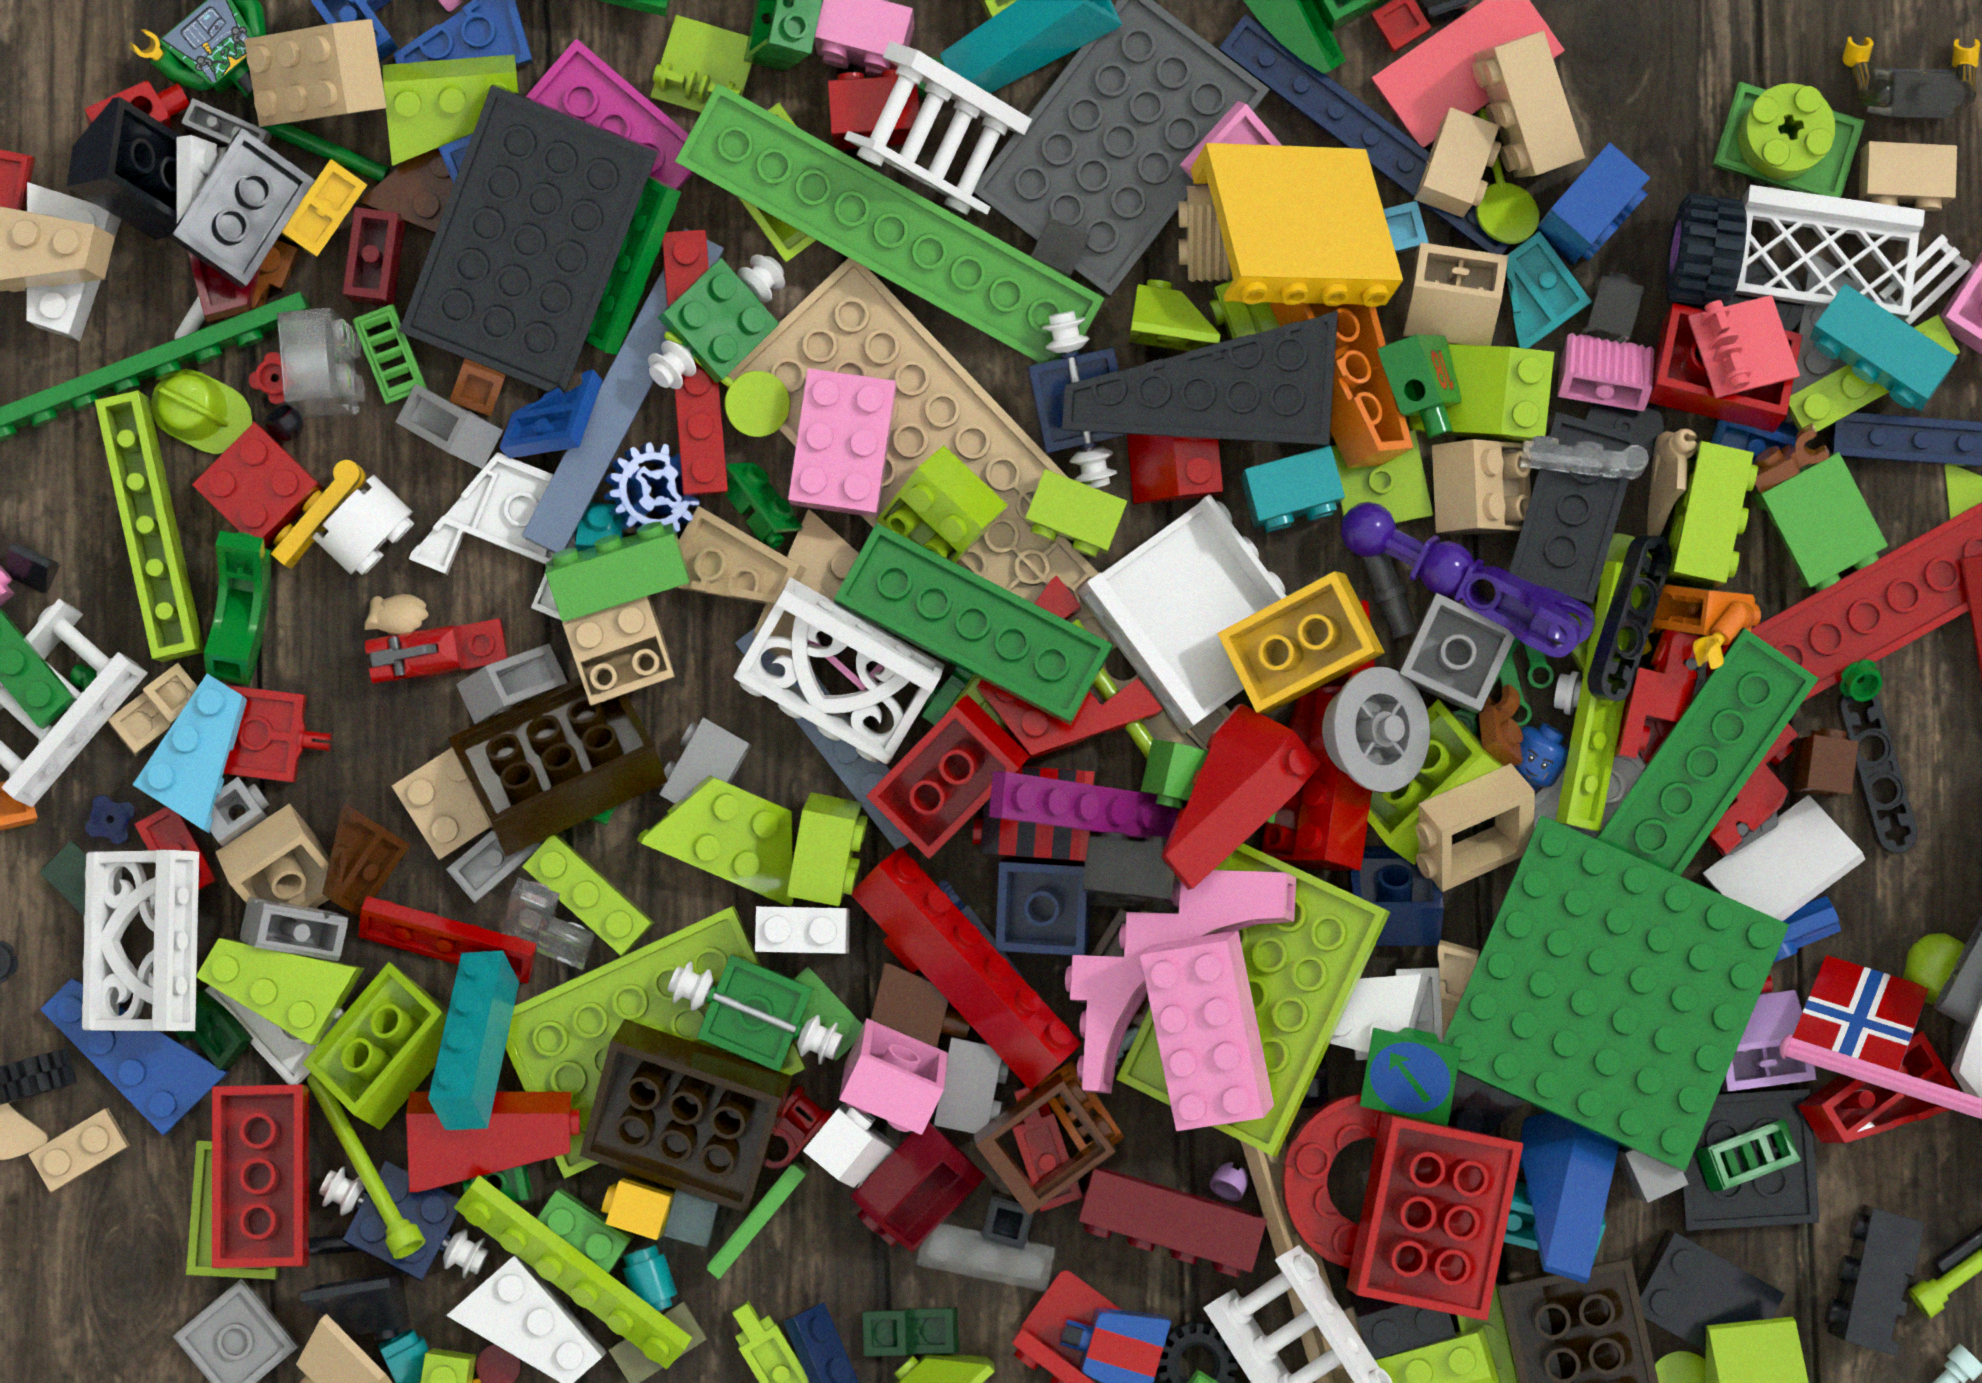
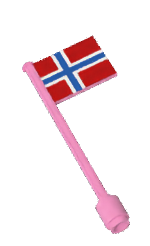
M1826 955L1794 1034L1786 1035L1780 1043V1056L1784 1060L1786 1057H1790L1982 1119V1098L1899 1072L1929 989L1918 983Z

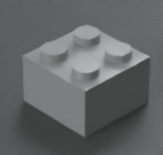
M1436 593L1426 609L1398 672L1408 678L1416 688L1476 715L1484 706L1515 636L1505 627L1480 615L1469 607Z

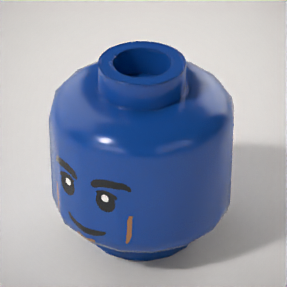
M1542 723L1539 729L1532 726L1523 727L1521 729L1523 741L1519 743L1522 763L1514 767L1534 791H1538L1540 787H1552L1566 766L1569 749L1562 743L1565 735L1546 723Z

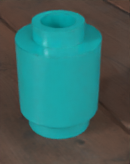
M656 1244L623 1256L626 1267L622 1268L629 1290L657 1311L672 1306L670 1297L678 1294L665 1255L664 1253L659 1254Z

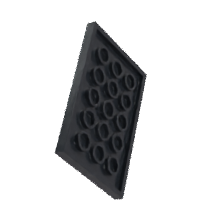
M492 84L399 332L548 392L559 387L565 394L659 150L499 85Z

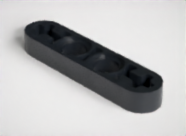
M1638 536L1631 541L1588 672V689L1596 699L1620 701L1629 694L1671 565V547L1663 537ZM1647 551L1652 555V560L1647 556ZM1639 574L1646 575L1647 578L1639 577ZM1638 586L1642 592V601L1639 607L1635 609L1631 604V592L1634 587ZM1624 627L1628 632L1629 641L1627 647L1622 651L1618 646L1617 638L1620 630ZM1613 658L1620 659V663L1618 661H1613ZM1607 677L1613 680L1612 686L1607 682Z
M1842 693L1837 701V713L1842 730L1847 732L1846 739L1859 741L1855 775L1874 840L1877 846L1885 852H1905L1911 849L1916 842L1918 836L1917 826L1880 700L1876 695L1868 700L1869 708L1863 710L1865 723L1875 720L1877 728L1865 729L1854 734L1852 726L1862 725L1857 712L1850 713L1848 710V704L1853 703L1854 698L1852 696L1846 697ZM1866 736L1876 737L1882 744V754L1875 761L1864 759L1859 752L1860 742ZM1880 778L1888 779L1895 789L1893 799L1886 804L1877 802L1872 796V785ZM1900 806L1901 813L1892 814L1895 825L1897 827H1904L1906 830V835L1900 837V845L1897 846L1894 840L1886 839L1885 832L1891 830L1890 820L1888 816L1879 819L1877 811L1891 810Z

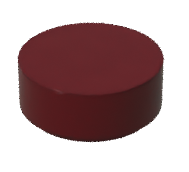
M494 1343L487 1346L479 1354L476 1362V1371L483 1383H513L517 1380L522 1370V1360Z

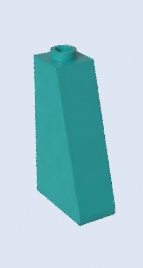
M1017 0L941 52L940 56L945 67L990 94L1116 30L1123 24L1111 0Z

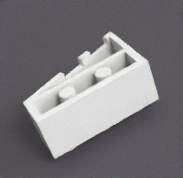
M843 1102L803 1151L837 1180L853 1188L859 1184L857 1187L859 1188L898 1147L872 1126L876 1119L872 1114H861L854 1107L851 1106L849 1108Z

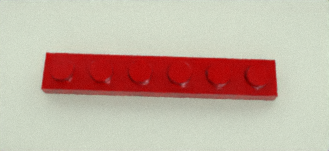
M706 230L665 232L661 244L667 307L709 268ZM695 362L696 373L693 376L682 374L683 386L680 389H674L682 495L727 493L719 382L715 383L704 369Z

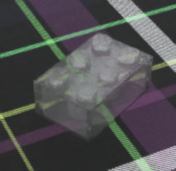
M332 308L278 312L285 403L306 418L359 414L358 402L365 401V388L362 375H357L355 370V358H361V342L357 332H353L352 326Z

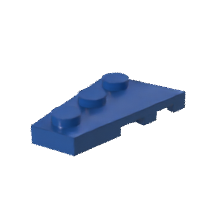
M472 0L462 7L463 10L441 25H435L394 53L396 64L513 54L515 55L516 68L534 63L516 0Z

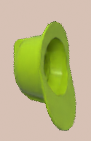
M183 369L174 376L161 379L154 388L150 401L152 415L158 427L167 434L211 454L224 453L253 423L251 408L240 393L201 372L190 369Z

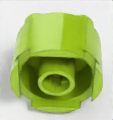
M1794 83L1774 86L1762 93L1744 114L1738 129L1740 153L1751 168H1755L1768 178L1780 181L1798 178L1812 169L1831 149L1835 136L1833 112L1820 91L1812 86ZM1783 124L1787 129H1792L1794 136L1789 139L1788 134L1779 133L1778 129Z

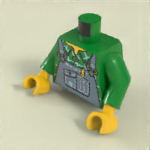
M206 0L160 40L147 29H141L150 38V45L147 49L139 50L136 45L130 42V48L134 53L143 58H151L150 63L174 84L178 83L180 86L200 92L213 88L219 94L234 84L246 99H251L254 97L244 39L267 35L264 9L259 0Z

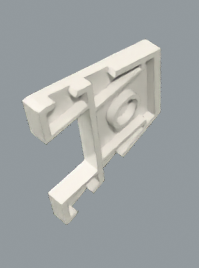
M497 452L464 490L459 500L447 514L442 516L434 525L433 530L423 542L417 545L411 552L409 559L448 575L465 533H468L546 565L547 561L552 560L551 556L554 553L524 539L522 533L549 485L553 474L516 459H509L506 455ZM577 529L567 548H575ZM545 574L531 608L561 620Z

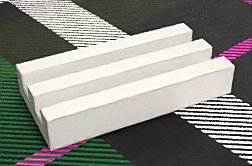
M1943 234L1916 258L1915 271L1936 251L1940 250L1944 255L1913 285L1912 298L1950 262L1956 269L1910 311V316L1907 319L1899 318L1908 325L1912 324L1973 266L1967 259L1964 260L1959 255L1960 252L1955 247L1952 248L1947 243L1948 239ZM1892 280L1877 295L1886 304L1900 305V298L1895 301L1890 296L1898 288Z

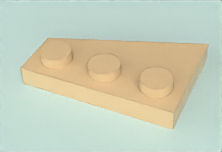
M808 509L801 524L803 528L798 531L787 557L806 568L800 583L834 601V597L859 553ZM765 605L753 632V637H756L774 605ZM784 610L770 636H782L792 639L795 615ZM782 647L768 649L776 657L781 655L792 656V650Z

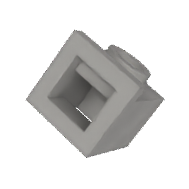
M237 777L222 787L220 795L217 794L211 814L213 821L210 831L217 842L224 847L268 818L263 809L270 804L255 783L247 788L243 781ZM237 809H246V813L233 821L232 816Z

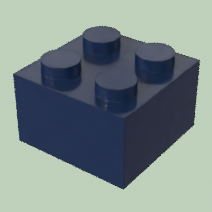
M1011 857L1002 859L999 862L995 949L1006 952L1085 955L1089 951L1093 862Z

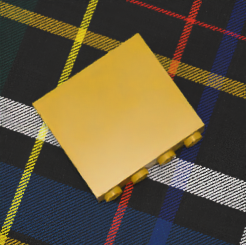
M1206 143L1190 170L1194 184L1209 185L1233 281L1223 295L1224 301L1244 302L1246 304L1272 302L1285 303L1287 305L1315 303L1327 306L1357 304L1368 307H1377L1388 303L1402 283L1403 277L1366 149Z

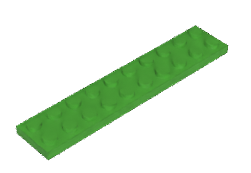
M719 83L716 84L675 160L681 166L1039 363L1061 358L1060 354H1063L1046 349V345L1053 341L1052 332L1042 329V326L1050 324L1048 316L1075 311L1076 318L1085 317V321L1078 325L1079 335L1084 336L1105 299Z

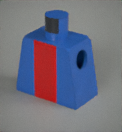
M1096 1307L1091 1326L1066 1319L1059 1345L1082 1351L1079 1364L1080 1371L1102 1383H1153L1171 1320L1168 1316L1162 1314Z

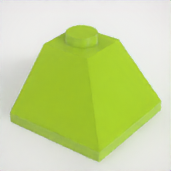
M1151 279L1147 280V285L1138 284L1129 343L1188 352L1220 342L1218 331L1182 291L1172 290V283Z
M925 1354L919 1361L914 1356H911L894 1372V1375L898 1378L895 1383H983L995 1372V1362L989 1356Z

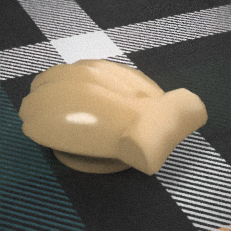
M410 594L394 595L386 599L375 596L370 601V612L364 628L365 630L379 629L392 636L413 632L429 616L425 609L426 603Z

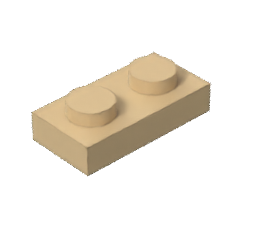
M105 1108L28 1155L51 1193L128 1148L130 1144L109 1108Z

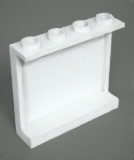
M1210 494L1204 497L1195 507L1106 571L1100 572L1090 579L1077 592L1182 734L1244 689L1217 633L1286 597L1284 594L1285 587L1280 578L1275 573L1266 570L1258 559L1259 553L1253 542L1239 534L1232 524L1233 519L1229 510L1221 502H1215Z

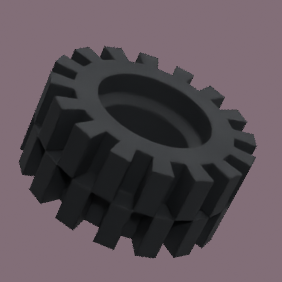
M68 1048L0 1066V1105L77 1083Z
M1188 1321L1187 1324L1177 1325L1167 1335L1157 1368L1162 1383H1187L1190 1378L1182 1373L1179 1361L1182 1353L1187 1348L1195 1345L1206 1347L1214 1356V1367L1208 1375L1219 1383H1234L1238 1362L1216 1327L1204 1321L1202 1323Z

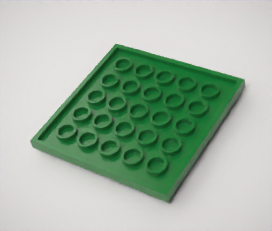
M1541 815L1535 825L1442 1043L1462 1047L1458 1072L1676 1170L1685 1172L1789 924Z

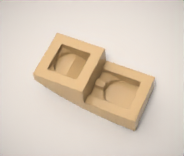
M176 663L143 688L142 694L111 716L107 722L136 757L171 728L198 686L179 663Z

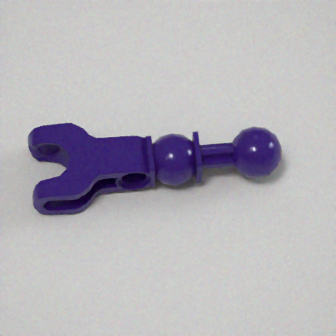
M1372 502L1358 503L1351 507L1343 517L1341 535L1345 546L1355 555L1369 558L1386 553L1414 567L1409 577L1410 580L1416 581L1421 578L1423 585L1433 594L1438 593L1445 597L1455 596L1454 600L1457 602L1464 600L1470 609L1505 627L1521 642L1552 657L1566 656L1578 644L1586 640L1594 630V613L1586 604L1558 590L1528 582L1499 567L1483 566L1484 561L1481 559L1474 562L1471 554L1461 544L1449 541L1439 542L1440 537L1437 535L1423 543L1397 530L1392 514L1380 504ZM1479 579L1488 580L1493 584L1495 588L1494 599H1487L1480 594L1478 590ZM1568 613H1575L1579 616L1582 622L1581 628L1578 621ZM1550 639L1556 640L1563 644H1554L1552 641H1550Z

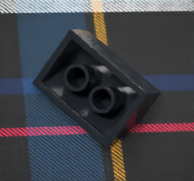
M112 98L73 145L66 187L155 240L167 238L177 224V137L181 135L123 98Z

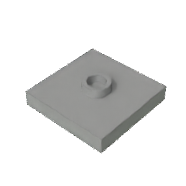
M245 1278L240 1279L173 1336L211 1383H257L300 1347L299 1343Z

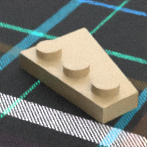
M698 506L693 514V519L688 523L679 539L689 570L690 583L675 588L774 605L788 579L791 577L800 582L806 568Z

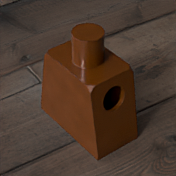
M884 964L870 1020L936 1048L938 1047L941 1034L967 1040L970 1024L957 1010L947 1008L949 1001L929 980L914 973L912 974L896 965Z

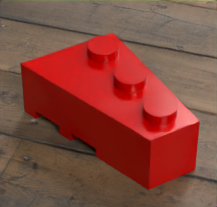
M1914 1031L1899 1072L1960 1091L1923 1031ZM1840 1074L1798 1105L1821 1143L1851 1142L1952 1110Z

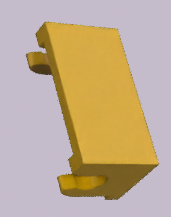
M330 159L300 202L281 234L301 246L309 254L317 257L367 184Z

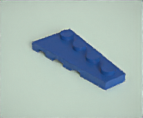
M71 978L40 1009L163 1136L167 1135L212 1091V1086H217L230 1073L225 1069L219 1071L215 1064L161 1031L83 1030V982L77 978ZM119 1005V1016H121L127 1010Z

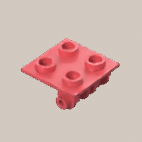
M1772 295L1729 306H1723L1722 301L1717 300L1705 306L1706 312L1688 316L1715 398L1800 377Z

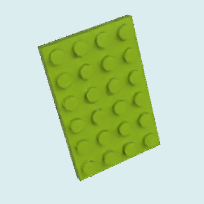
M1242 843L1214 870L1286 872L1295 876L1294 922L1259 924L1238 930L1274 1106L1264 1118L1214 1125L1212 1127L1271 1156L1277 1157L1389 917L1390 911ZM1149 1007L1116 1079L1171 1106L1151 1007Z
M734 906L514 1006L505 1048L525 1092H571L572 1109H580V1136H572L570 1153L555 1157L564 1179L599 1163L579 1155L610 1041L624 1019L759 1064L697 1038L710 1003L705 1002L703 1006L692 1011L689 999L682 997L676 1003H673L674 993L668 991L669 983L676 968L679 966L685 969L689 961L693 963V972L702 975L706 970H711L713 977L712 987L718 986L730 954H735L761 965ZM795 1039L780 1071L788 1075H793L807 1068L803 1057L799 1054Z

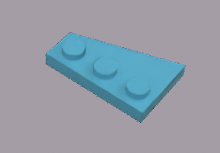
M206 674L133 785L209 833L213 821L211 814L217 794L220 795L224 783V778H222L229 752L233 751L247 699L211 675Z

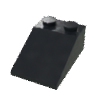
M1666 1229L1637 1283L1644 1318L1706 1351L1707 1325L1772 1319L1785 1295L1782 1291L1669 1229Z

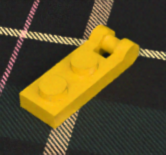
M343 460L337 463L333 470L335 480L324 493L320 490L316 491L304 504L302 510L305 512V515L295 526L291 523L288 524L276 536L273 544L277 547L271 555L284 566L292 569L314 544L315 540L312 537L315 533L320 531L323 533L326 530L323 524L357 489L360 490L366 482V474L356 463L351 460Z

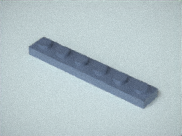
M755 628L735 642L744 655L755 638L752 636ZM766 650L761 656L763 668L777 676L785 674V667L779 663H772L777 657L769 650ZM815 675V678L824 695H831L829 691L826 689V687L819 680V678ZM797 680L793 685L800 688ZM803 717L800 719L794 718L857 801L863 802L862 807L892 846L897 850L911 842L866 797L890 772L889 768L881 761L871 762L857 753L856 747L842 739L837 741L824 736L817 729V725Z

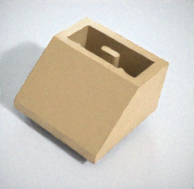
M1421 242L1415 251L1403 337H1410L1416 334L1446 336L1448 344L1491 346L1502 301L1508 256Z
M1472 439L1432 445L1436 533L1467 535L1521 532L1531 499V461L1528 444Z
M650 596L562 622L590 706L675 677L666 642Z

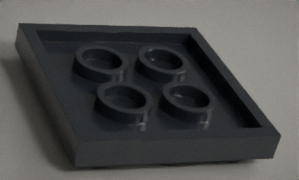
M1810 1089L1718 1094L1686 1171L1683 1172L1689 1184L1681 1188L1684 1230L1820 1223L1813 1129L1798 1105L1811 1097ZM1786 1119L1801 1161L1722 1191H1710L1697 1158L1696 1150L1772 1122ZM1772 1133L1766 1135L1774 1159L1781 1158ZM1755 1140L1750 1141L1758 1165H1762L1763 1161ZM1734 1147L1733 1151L1741 1172L1745 1171L1746 1169L1738 1147Z

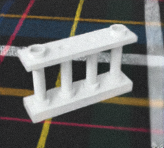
M890 41L883 54V58L898 66L895 72L898 78L870 138L847 131L844 139L860 148L857 153L859 157L878 166H882L884 161L947 197L944 202L945 206L964 215H968L970 209L987 215L991 207L972 196L999 136H1005L1007 129L1025 135L1032 119L919 50ZM923 81L927 84L924 91L928 94L898 154L886 147V144L914 85H919ZM951 98L955 100L953 109L956 112L929 169L926 170L915 164V161L943 102H948ZM978 115L984 118L981 123L984 129L957 187L943 179L971 119H977Z
M58 599L54 605L47 607L40 614L38 623L25 638L44 660L61 640L64 641L97 671V677L84 692L80 693L49 665L77 700L67 708L68 711L55 726L48 725L45 729L38 727L0 682V711L4 707L39 739L37 747L25 760L19 758L0 740V764L10 773L9 779L1 788L13 799L30 807L37 803L148 673L138 663L120 652H117L110 659L74 627L83 614L61 599Z
M1300 1245L1276 1258L1275 1261L1282 1272L1246 1297H1240L1236 1289H1233L1203 1308L1251 1383H1313L1341 1364H1343L1354 1383H1393L1388 1373L1378 1366L1320 1277L1318 1266L1314 1259L1305 1253ZM1293 1287L1307 1310L1269 1336L1265 1335L1254 1319L1253 1313ZM1315 1326H1318L1332 1349L1294 1374L1289 1373L1278 1356V1351Z

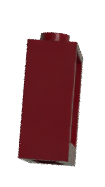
M928 1122L922 1135L913 1131L850 1197L862 1208L857 1216L875 1234L878 1233L891 1247L894 1248L900 1243L913 1253L987 1176L960 1148Z

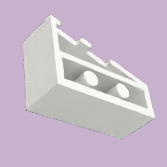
M27 182V212L96 225L116 237L121 222L120 218L94 203ZM101 280L54 287L45 285L27 288V321L40 329L80 341Z
M1413 974L1359 979L1330 1043L1369 1053L1373 1027L1396 1033L1405 1027L1416 1029L1429 976Z
M514 1255L446 1315L560 1383H574L607 1353L534 1268L517 1255Z

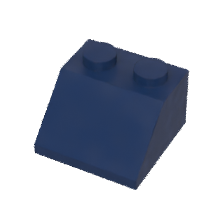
M1364 846L1361 871H1348V892L1390 911L1375 946H1438L1441 940L1444 911L1442 891L1431 878L1426 879L1421 874L1417 863L1413 865L1390 847Z

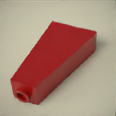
M410 1092L406 1112L409 1192H421L475 1178L478 1175L483 1176L570 1153L572 1136H580V1109H572V1093L496 1092L488 1128L445 1130L428 1100L430 1092Z

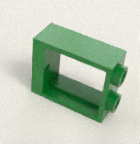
M756 0L743 61L786 72L809 56L813 48L822 0ZM764 14L770 17L769 24L762 22Z

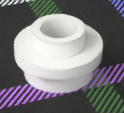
M1572 671L1571 675L1561 673L1557 682L1554 708L1563 709L1566 715L1572 716L1575 707L1577 708L1582 684L1580 672Z

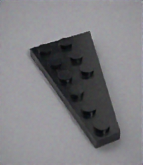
M1338 311L1305 321L1286 324L1261 333L1250 334L1191 350L1166 359L1147 362L1144 365L1122 371H1114L1067 384L1064 389L1062 430L1330 446Z

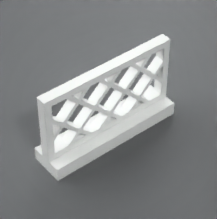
M1755 185L1748 187L1742 196V202L1747 214L1746 244L1735 294L1759 298L1772 295L1774 300L1828 307L1837 295L1829 283L1847 271L1862 290L1859 293L1866 295L1868 299L1897 318L1907 319L1910 316L1919 232L1923 228L1925 210ZM1752 220L1769 222L1779 236L1762 248L1751 234ZM1782 224L1793 226L1786 230ZM1800 227L1813 228L1823 241L1807 254L1791 236ZM1826 230L1835 231L1836 233L1830 236ZM1844 233L1856 234L1866 247L1865 250L1851 260L1846 257L1834 242ZM1870 237H1876L1880 239H1878L1876 242H1873ZM1888 239L1907 242L1905 259L1894 267L1878 248ZM1784 240L1799 260L1781 272L1766 252ZM1749 246L1755 252L1750 258H1748ZM1825 247H1828L1842 267L1825 279L1810 258ZM1869 253L1873 255L1886 272L1870 285L1854 267V264ZM1758 258L1775 277L1764 286L1745 283L1747 266ZM1802 264L1818 283L1808 292L1796 291L1786 278L1787 275ZM1902 267H1904L1903 278L1897 272ZM1890 277L1901 290L1900 305L1883 303L1873 289ZM1779 282V284L1783 287V289H1782V288H1775V287H1772V286H1774L1775 284H1777V283ZM1823 289L1827 295L1817 294L1816 292Z

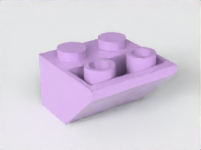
M1795 990L1760 994L1720 1090L1736 1091L1817 1080L1815 1065L1790 1057H1786L1784 1060L1779 1052L1782 1039L1788 1034H1794L1802 1015V1009Z

